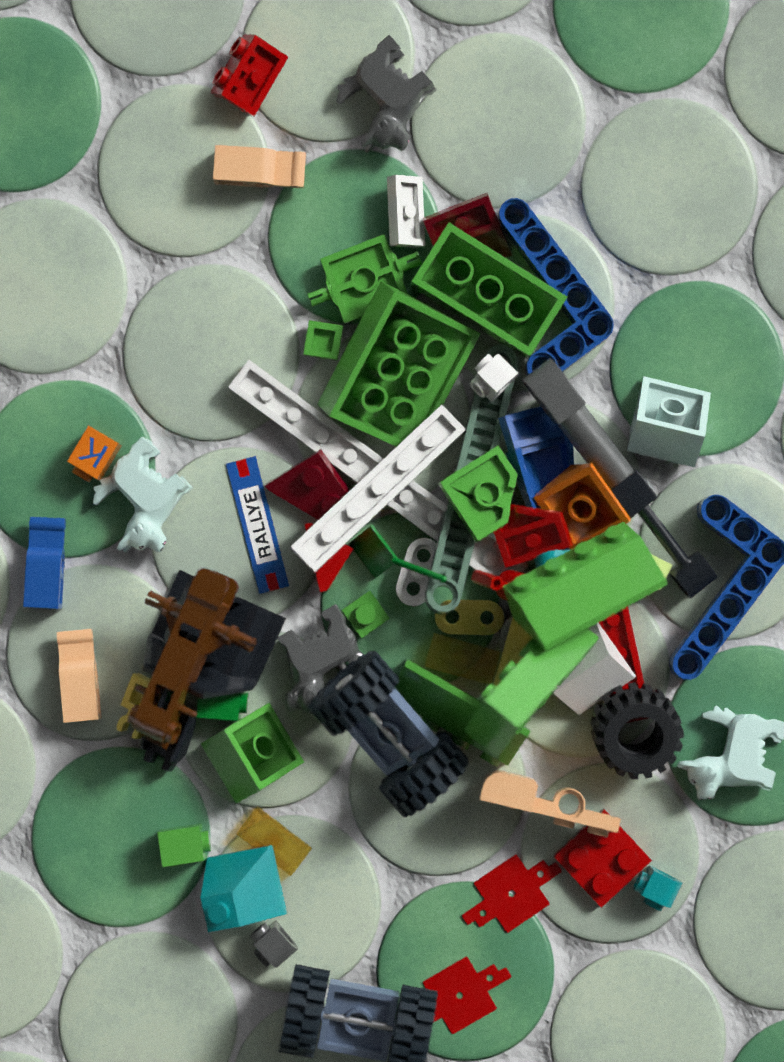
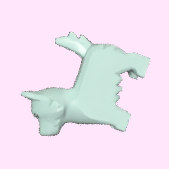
M141 437L131 446L130 452L127 455H124L117 461L113 467L112 474L100 480L101 485L94 486L96 493L94 494L93 503L95 505H98L111 493L120 490L135 507V513L128 522L124 536L117 547L119 551L123 549L125 553L132 547L137 550L149 548L156 552H161L166 543V537L161 529L162 524L168 518L180 498L193 489L184 477H179L176 473L166 479L165 477L162 478L159 472L156 473L153 468L149 469V459L157 457L161 452L150 440Z
M715 706L713 711L710 710L703 713L702 717L704 719L722 724L728 728L725 748L720 757L705 756L695 760L680 761L677 764L678 768L687 770L688 780L696 787L697 798L699 800L712 799L721 786H759L761 789L770 791L773 787L776 772L762 766L765 761L763 756L766 754V750L763 749L765 745L763 740L772 737L774 742L781 743V740H784V722L776 719L765 720L755 714L736 715L728 708H724V711H722L718 706Z

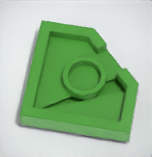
M498 445L439 482V487L476 543L508 523L518 474Z

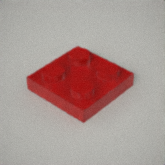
M604 808L599 812L610 815ZM585 825L553 855L601 908L652 861L620 825L618 833L609 831L608 837L587 832L589 826Z

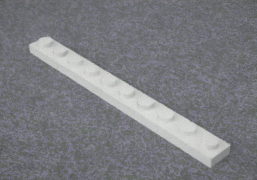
M250 360L246 362L228 387L316 452L322 449L332 465L357 483L384 459ZM412 481L388 506L438 542L446 504L418 483ZM487 536L478 543L475 542L469 564L475 570H481L495 576H499L506 570L524 572L529 566L523 562L506 568L498 544L490 536Z

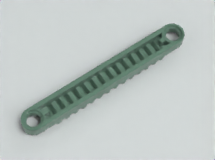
M497 345L487 351L485 356L490 354L494 357L500 354L506 357L509 364L517 371L518 358L511 348L505 345ZM514 381L493 402L486 396L482 398L474 392L454 473L499 445L502 430L498 418L505 416L507 413ZM449 500L444 511L438 542L431 563V571L446 576L447 581L442 583L428 578L424 599L427 607L437 614L450 613L458 606L475 540ZM444 586L452 592L450 604L444 606L434 601L433 592L437 587Z

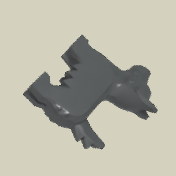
M390 35L386 36L377 45L373 53L363 58L358 66L356 75L344 79L345 84L338 85L340 92L338 93L337 103H343L354 93L364 89L380 106V110L372 120L368 134L361 143L363 148L366 146V153L375 146L381 149L395 147L400 151H404L410 140V136L405 129L406 122L412 117L423 100L428 95H432L437 91L433 82L423 71L408 79L407 74L403 73L400 68L396 70L393 61L395 59L401 60L405 55L400 50L401 47Z
M337 604L321 612L323 618L329 621L327 633L325 631H322L319 635L313 633L311 637L306 636L302 641L293 630H289L278 637L280 644L286 649L290 673L294 681V687L285 694L286 709L289 711L299 709L306 714H312L308 707L312 699L318 696L319 690L325 687L323 676L346 662L356 661L359 656L363 655L358 648L355 634L346 625V618Z

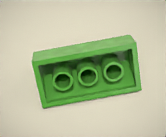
M451 223L447 224L411 281L412 288L498 342L511 348L527 360L567 299L566 295Z
M621 522L618 525L609 527L605 532L596 537L579 543L570 551L549 559L544 565L531 572L518 576L514 581L503 586V590L513 619L547 651L668 585L641 536L626 523Z
M409 659L405 661L397 675L399 682L394 686L395 689L412 709L422 716L421 719L430 729L438 732L440 727L452 733L451 739L457 745L468 750L470 745H473L483 751L480 758L496 767L499 766L500 762L508 766L531 732L527 727H524L517 736L514 735L504 751L495 758L464 731L482 704L477 698Z

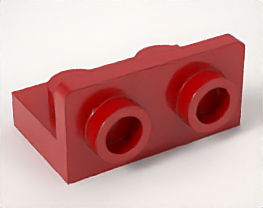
M244 34L242 37H238L232 44L229 51L231 57L226 66L221 67L216 72L212 80L214 87L210 93L215 97L225 99L247 115L254 117L287 61L288 56L257 35Z

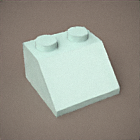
M644 376L630 428L627 451L670 461L675 464L695 467L705 439L711 393Z

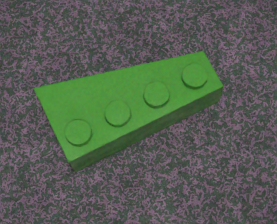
M587 628L547 651L532 638L519 653L523 659L518 664L511 661L498 676L502 680L500 684L495 687L491 683L477 700L482 704L464 731L497 758L504 751L512 737L518 735L537 709L539 710L557 689V685L560 686L587 656L599 637Z

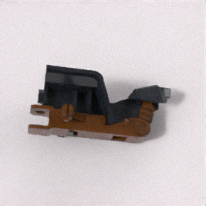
M206 568L198 570L195 576L179 570L167 598L152 590L147 596L159 602L145 598L146 605L160 610L161 613L153 631L147 638L142 671L151 674L152 677L147 688L141 685L135 686V690L144 695L140 704H136L130 711L128 723L132 725V729L144 734L140 742V748L146 750L143 760L154 763L158 754L162 753L165 760L161 769L167 772H172L177 763L187 754L196 726V711L183 706L186 693L189 692L201 699L253 690L261 677L286 620L281 615L236 596L239 588L236 580ZM159 694H162V696H161V698H160V700H159V702H158V704H157L158 696H159Z

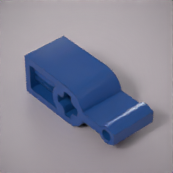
M30 517L23 607L62 609L65 568V518Z

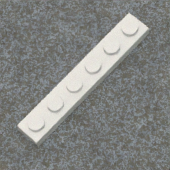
M441 405L306 531L290 549L315 574L457 440L466 429Z

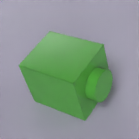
M202 823L160 829L157 832L162 867L204 861L207 858L206 852L211 851L209 831L202 830Z

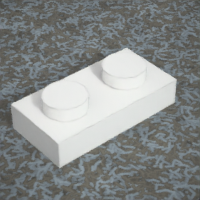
M404 175L387 177L390 246L412 248L425 246L422 177Z

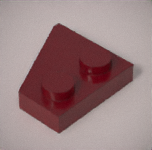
M487 192L423 218L433 246L447 224L451 223L503 257L508 258L512 256Z
M319 449L265 485L268 491L317 520L324 516L350 491L322 449Z

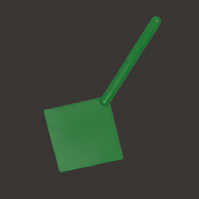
M373 524L349 543L374 578H377L395 564L442 583L447 581V577L397 558Z

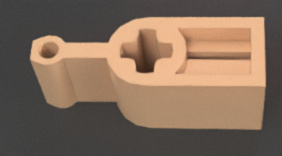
M215 145L213 181L215 185L304 188L306 152Z
M83 629L57 632L63 723L101 719L93 630Z

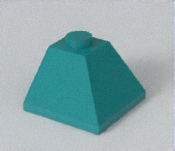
M273 845L207 858L200 899L208 932L241 927L287 914Z

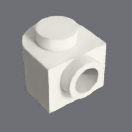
M488 354L474 368L477 374L470 382V386L480 397L484 398L486 396L493 402L516 379L519 373L500 354H497L494 358Z

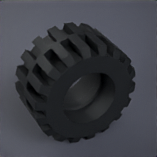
M628 683V689L623 690L621 685L615 687L616 693L610 696L607 692L602 697L604 704L600 705L597 703L594 708L596 717H591L590 724L593 729L591 735L600 757L603 758L605 765L610 770L614 767L616 774L622 777L628 772L630 779H638L639 774H644L645 779L653 777L652 771L657 769L661 774L666 770L665 763L673 764L677 759L674 751L681 752L683 746L680 738H684V730L680 725L682 722L679 715L663 692L659 689L653 691L652 687L648 684L643 683L641 689L638 688L636 683ZM637 717H647L655 721L654 730L645 741L638 744H626L618 740L621 728L629 720Z

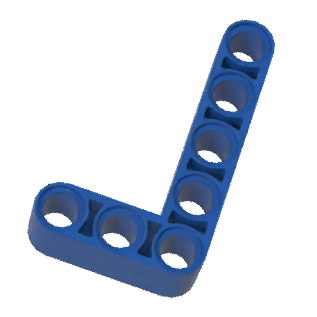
M510 198L501 205L498 220L506 236L536 276L566 296L571 291H579L585 297V305L580 308L572 307L567 299L565 300L561 309L573 325L532 354L525 366V374L528 376L533 372L532 363L538 359L547 361L550 358L564 372L606 341L613 331L614 321L529 205L522 199ZM510 208H516L522 212L524 219L518 224H511L506 220L504 213ZM530 236H538L543 240L544 248L539 252H532L526 247L525 240ZM552 263L560 264L564 268L565 276L559 280L551 279L546 273V267ZM593 318L601 319L606 325L605 334L600 336L593 335L588 329L589 320ZM564 339L574 340L578 345V353L574 356L564 355L560 350V342Z
M714 494L701 500L697 507V516L706 527L745 555V558L672 653L669 659L670 670L676 677L691 680L702 673L784 564L783 540L722 495ZM710 501H716L722 506L723 514L719 520H712L706 514V506ZM738 522H744L750 528V536L744 542L738 540L734 535V527ZM766 543L774 544L778 550V557L772 563L765 561L762 556V548ZM748 570L752 571L757 577V585L752 590H746L741 584V576ZM726 598L732 599L737 607L735 615L731 618L724 617L720 612V604ZM705 626L712 627L716 634L715 641L709 646L703 645L699 640V632ZM684 654H690L695 661L694 669L687 674L682 673L678 668V660Z

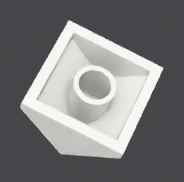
M599 622L589 627L599 637L598 641L560 686L557 685V689L553 693L578 715L603 700L602 697L607 692L609 695L615 691V687L620 685L622 687L636 677Z

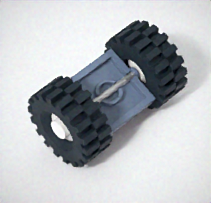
M375 650L373 652L369 651L366 655L359 656L356 661L353 660L344 670H340L337 676L330 679L326 686L319 690L318 696L312 699L308 708L332 736L341 735L346 730L386 775L379 786L380 792L401 816H413L417 811L421 812L429 803L433 804L437 801L438 796L444 795L448 791L447 788L458 781L457 777L464 773L465 767L469 764V759L445 731L443 733L437 732L436 735L431 731L395 689L394 686L398 684L399 677Z
M295 964L279 1052L313 1059L320 1022H322L317 1049L385 1062L387 1061L389 1051L388 1062H426L435 1017L437 991L402 985L400 993V991L330 978L326 1004L323 1007L330 970Z

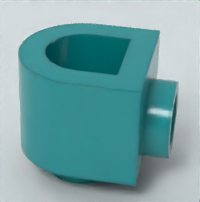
M649 865L646 872L641 871L639 873L633 890L645 897L643 903L658 911H662L664 906L667 908L672 907L683 882Z

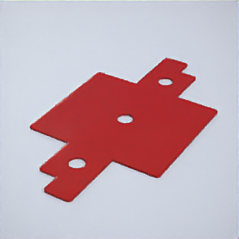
M515 854L474 882L484 900L462 914V917L467 925L476 921L479 927L497 917L505 931L509 933L550 905L539 887L560 874L562 870L556 862L548 866L545 860L540 861L527 870L518 855ZM538 871L544 872L543 877L537 875ZM510 890L515 892L513 897L509 896ZM481 910L486 911L485 916L480 915Z
M466 956L424 980L423 984L426 989L437 991L434 1022L443 1018L450 1032L455 1034L495 1011L497 1007L488 991L511 978L508 969L504 967L498 971L495 964H492L477 973ZM488 975L493 976L492 981L487 980ZM458 992L463 993V997L460 999L456 996Z

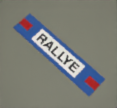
M256 456L227 463L226 467L259 594L288 587L289 582Z

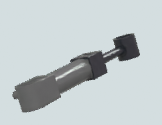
M549 358L522 379L530 394L551 421L560 427L586 463L594 465L629 517L632 518L638 513L677 564L669 574L683 593L691 599L716 580L718 576L706 559L698 551L687 556L651 509L649 504L657 499V495L638 470L632 468L585 406L586 402L557 364Z

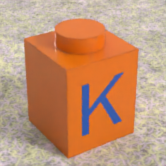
M88 425L67 462L75 466L72 473L90 483L93 477L101 480L122 445Z

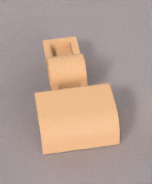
M495 770L486 775L482 782L479 795L480 800L555 817L553 824L574 829L575 822L588 825L587 832L608 837L609 831L618 833L621 819L616 816L585 809L583 795L574 788L565 787L558 790L550 801L536 797L538 784L531 777L503 770ZM565 794H573L578 799V808L573 813H563L559 808V800Z

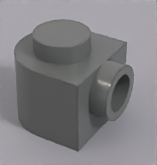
M277 920L270 926L264 922L250 935L254 941V946L257 948L254 950V954L266 967L270 964L275 968L279 967L298 950L294 940Z

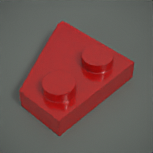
M511 504L508 523L494 532L506 568L535 559L544 552L563 550L573 546L563 513L559 511Z

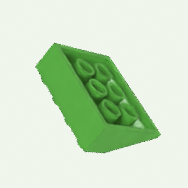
M381 281L317 405L328 416L397 447L437 408L444 404L481 333Z

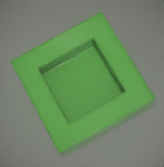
M309 320L303 355L338 361L343 326Z
M370 590L342 610L361 638L390 619Z

